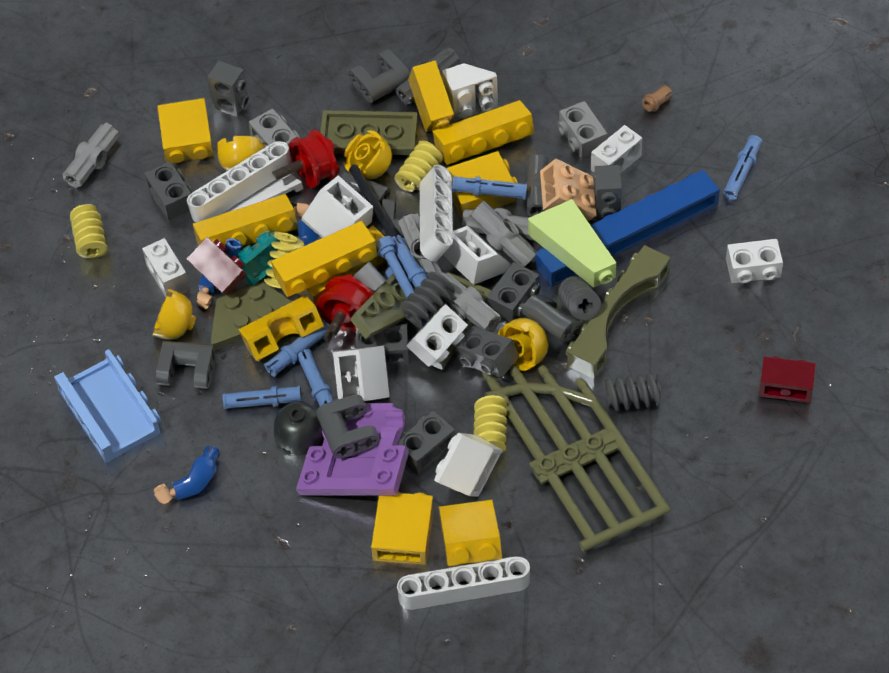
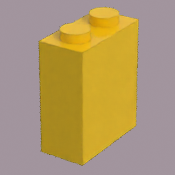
M436 60L414 66L409 75L408 82L425 132L448 126L454 113Z
M205 98L157 105L166 163L169 161L171 163H179L214 156Z
M498 151L446 168L451 174L452 183L453 176L463 178H475L477 176L484 180L518 183L517 179L510 175L507 160H502ZM452 192V200L461 218L465 209L475 210L483 201L492 209L517 201V198L482 194L474 196L473 193Z
M400 492L397 495H379L371 545L373 561L427 564L434 512L433 496L424 493L406 494Z
M492 500L439 507L448 566L502 559L500 534Z

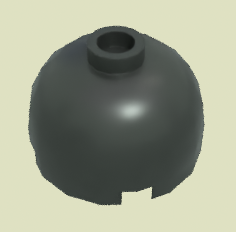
M293 402L284 406L277 413L273 428L274 438L279 448L291 451L293 455H305L309 447L319 446L324 436L315 407L304 402Z

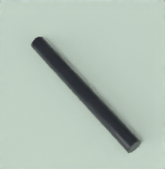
M352 165L349 171L365 199L373 206V212L386 235L397 237V232L358 165Z

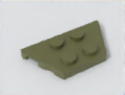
M264 282L216 299L211 345H215V349L242 340L238 329L292 301Z

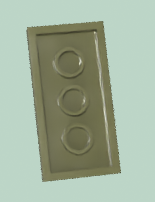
M323 110L320 133L326 139L329 138L333 142L335 147L334 154H344L348 144L357 135L361 134L364 136L369 134L367 131L372 130L379 133L390 145L392 155H410L416 146L418 113Z

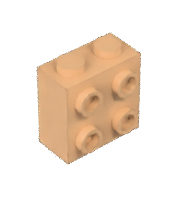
M558 159L553 160L540 170L543 210L546 211L572 199L587 221L596 216L593 176Z

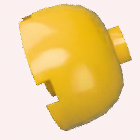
M370 130L367 131L369 134L364 136L359 134L348 144L344 152L346 163L343 162L348 172H350L349 168L352 165H358L365 179L374 180L387 171L391 164L392 152L386 140L379 133Z
M233 136V141L226 142V138L221 139L217 143L218 161L222 168L228 171L264 149L265 142L260 143L259 138L251 136Z
M168 288L166 299L161 306L152 336L165 340H177L184 335L187 329L192 331L196 316L192 315L193 306L185 295Z
M518 318L505 324L498 332V335L513 340L519 355L514 364L522 371H526L539 364L548 351L547 335L544 329L532 319Z

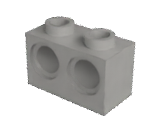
M585 101L559 111L558 129L562 135L567 137L570 148L573 152L576 151L581 159L591 156V152L607 140V132Z
M274 109L249 121L251 137L259 138L260 143L264 141L265 147L277 141L285 142L289 146L291 139L295 137L300 138L295 130H291L288 127L284 116H279Z

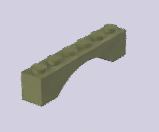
M645 245L639 253L635 252L627 270H622L618 276L617 284L614 288L610 287L598 314L588 324H583L575 342L572 341L568 345L566 350L568 367L595 379L607 362L606 335L612 320L630 301L659 288L670 271L669 256Z

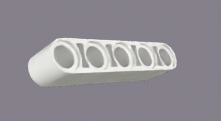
M277 141L268 145L191 193L187 198V203L193 221L199 222L218 216L276 180L272 172L292 163L287 143Z
M441 165L433 166L420 182V251L425 258L433 262L438 261L453 243L452 177L449 171Z
M510 557L402 577L397 584L399 603L405 609L414 610L526 589L530 583V565L523 557ZM515 572L523 573L520 576L513 575ZM487 577H495L496 579H495V580H487L486 578H487ZM462 581L469 582L467 585H460L459 583ZM434 586L442 587L439 590L432 589ZM409 590L415 591V593L411 595L405 594V592Z

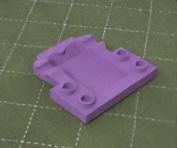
M365 403L367 407L366 413L357 419L345 422L348 431L367 425L374 426L380 437V442L372 449L345 458H335L322 430L324 436L323 446H311L308 449L296 488L299 495H397L409 453L406 445H397L404 430L406 419L402 409L396 408L393 403Z

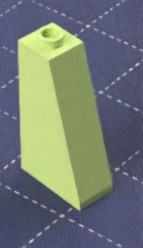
M572 199L528 218V234L592 287L607 284L616 278L615 260Z

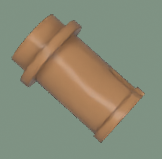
M663 85L654 93L646 94L642 100L644 108L649 112L657 111L661 104L673 97V93H670L672 92L671 89Z

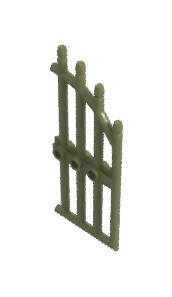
M515 364L510 367L509 372L514 377L516 385L501 387L497 379L494 378V375H487L482 372L483 378L491 391L485 393V396L496 395L507 401V406L505 407L507 409V416L535 458L534 461L529 463L533 474L540 481L541 485L548 481L552 485L585 538L579 542L583 552L672 511L583 378L576 380L577 387L582 391L580 393L560 386L545 365H541L538 370L546 384L528 383ZM535 393L553 394L582 439L568 445ZM524 394L559 450L544 455L508 396ZM569 400L591 407L605 429L591 434ZM620 450L656 507L645 512L641 511L606 455ZM592 461H597L629 510L632 518L618 523L582 466ZM570 471L574 472L608 525V529L597 534L593 532L559 476Z

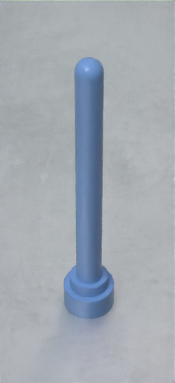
M391 236L382 237L376 241L377 254L387 260L407 298L410 293H414V290L395 255L396 245ZM422 318L420 319L423 325H425L428 322L423 320Z

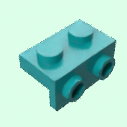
M269 231L262 233L256 238L257 243L252 247L247 246L238 253V259L245 264L242 269L248 274L245 280L250 286L255 285L267 275V269H273L268 265V261L276 259L269 255L270 252L278 251V249L272 247V242L279 241L273 236L275 232L269 233Z

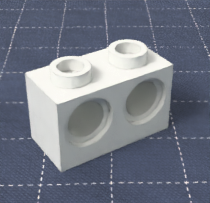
M624 125L591 152V171L595 173V166L620 165L621 174L642 156V137Z
M165 238L142 248L146 266L165 297L168 288L181 294L190 290L186 272Z
M777 239L727 245L726 262L731 283H748L756 280L781 278L783 261Z
M445 304L406 346L428 367L435 361L440 364L450 353L446 349L451 344L456 346L465 336L462 331L467 327V324ZM443 324L450 328L451 333L444 330ZM427 341L435 346V351L428 347Z

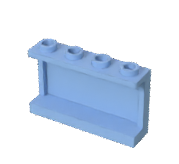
M110 349L104 351L106 355L104 361L67 379L64 372L54 376L60 394L105 463L161 434L158 425L161 419L157 411L149 409L146 395L142 390L137 391L135 388L137 384L130 372L128 374L124 372L125 366L118 355L114 356Z

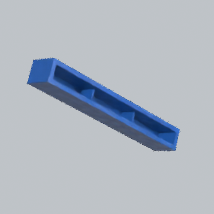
M702 170L696 174L688 175L685 179L675 184L668 185L665 189L655 194L646 196L635 204H629L623 210L607 215L590 226L611 256L614 257L718 205L720 189L707 173ZM544 247L536 252V268L551 288L562 283L566 278L577 275Z

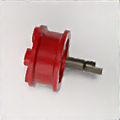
M314 129L308 132L307 137L302 139L295 137L290 140L289 150L293 163L272 172L276 180L297 172L308 187L315 188L321 180L336 178L337 174L340 173V168L333 153L335 151L333 142Z
M347 274L331 278L325 286V293L320 295L317 300L316 307L318 313L330 324L324 335V340L328 343L331 338L336 337L339 330L356 333V326L350 319L374 294L370 288L352 275Z

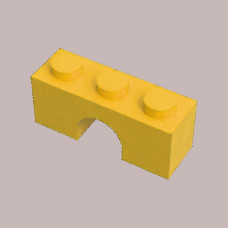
M304 295L238 330L247 350L258 361L279 350L277 342L282 337L289 334H299L302 338L324 327L316 306Z

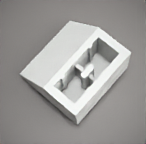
M465 63L442 70V81L454 113L452 117L454 121L466 119L472 115L498 107L497 75L495 72Z
M337 176L318 192L302 216V221L323 238L361 220L365 226H368L372 222L373 206L341 177Z
M468 226L453 231V243L444 253V257L473 285L503 274L511 266V263L491 244Z
M384 346L333 351L338 399L351 395H360L364 401L389 397Z
M458 433L449 442V451L445 459L439 462L434 481L468 496L479 497L503 450L478 435Z

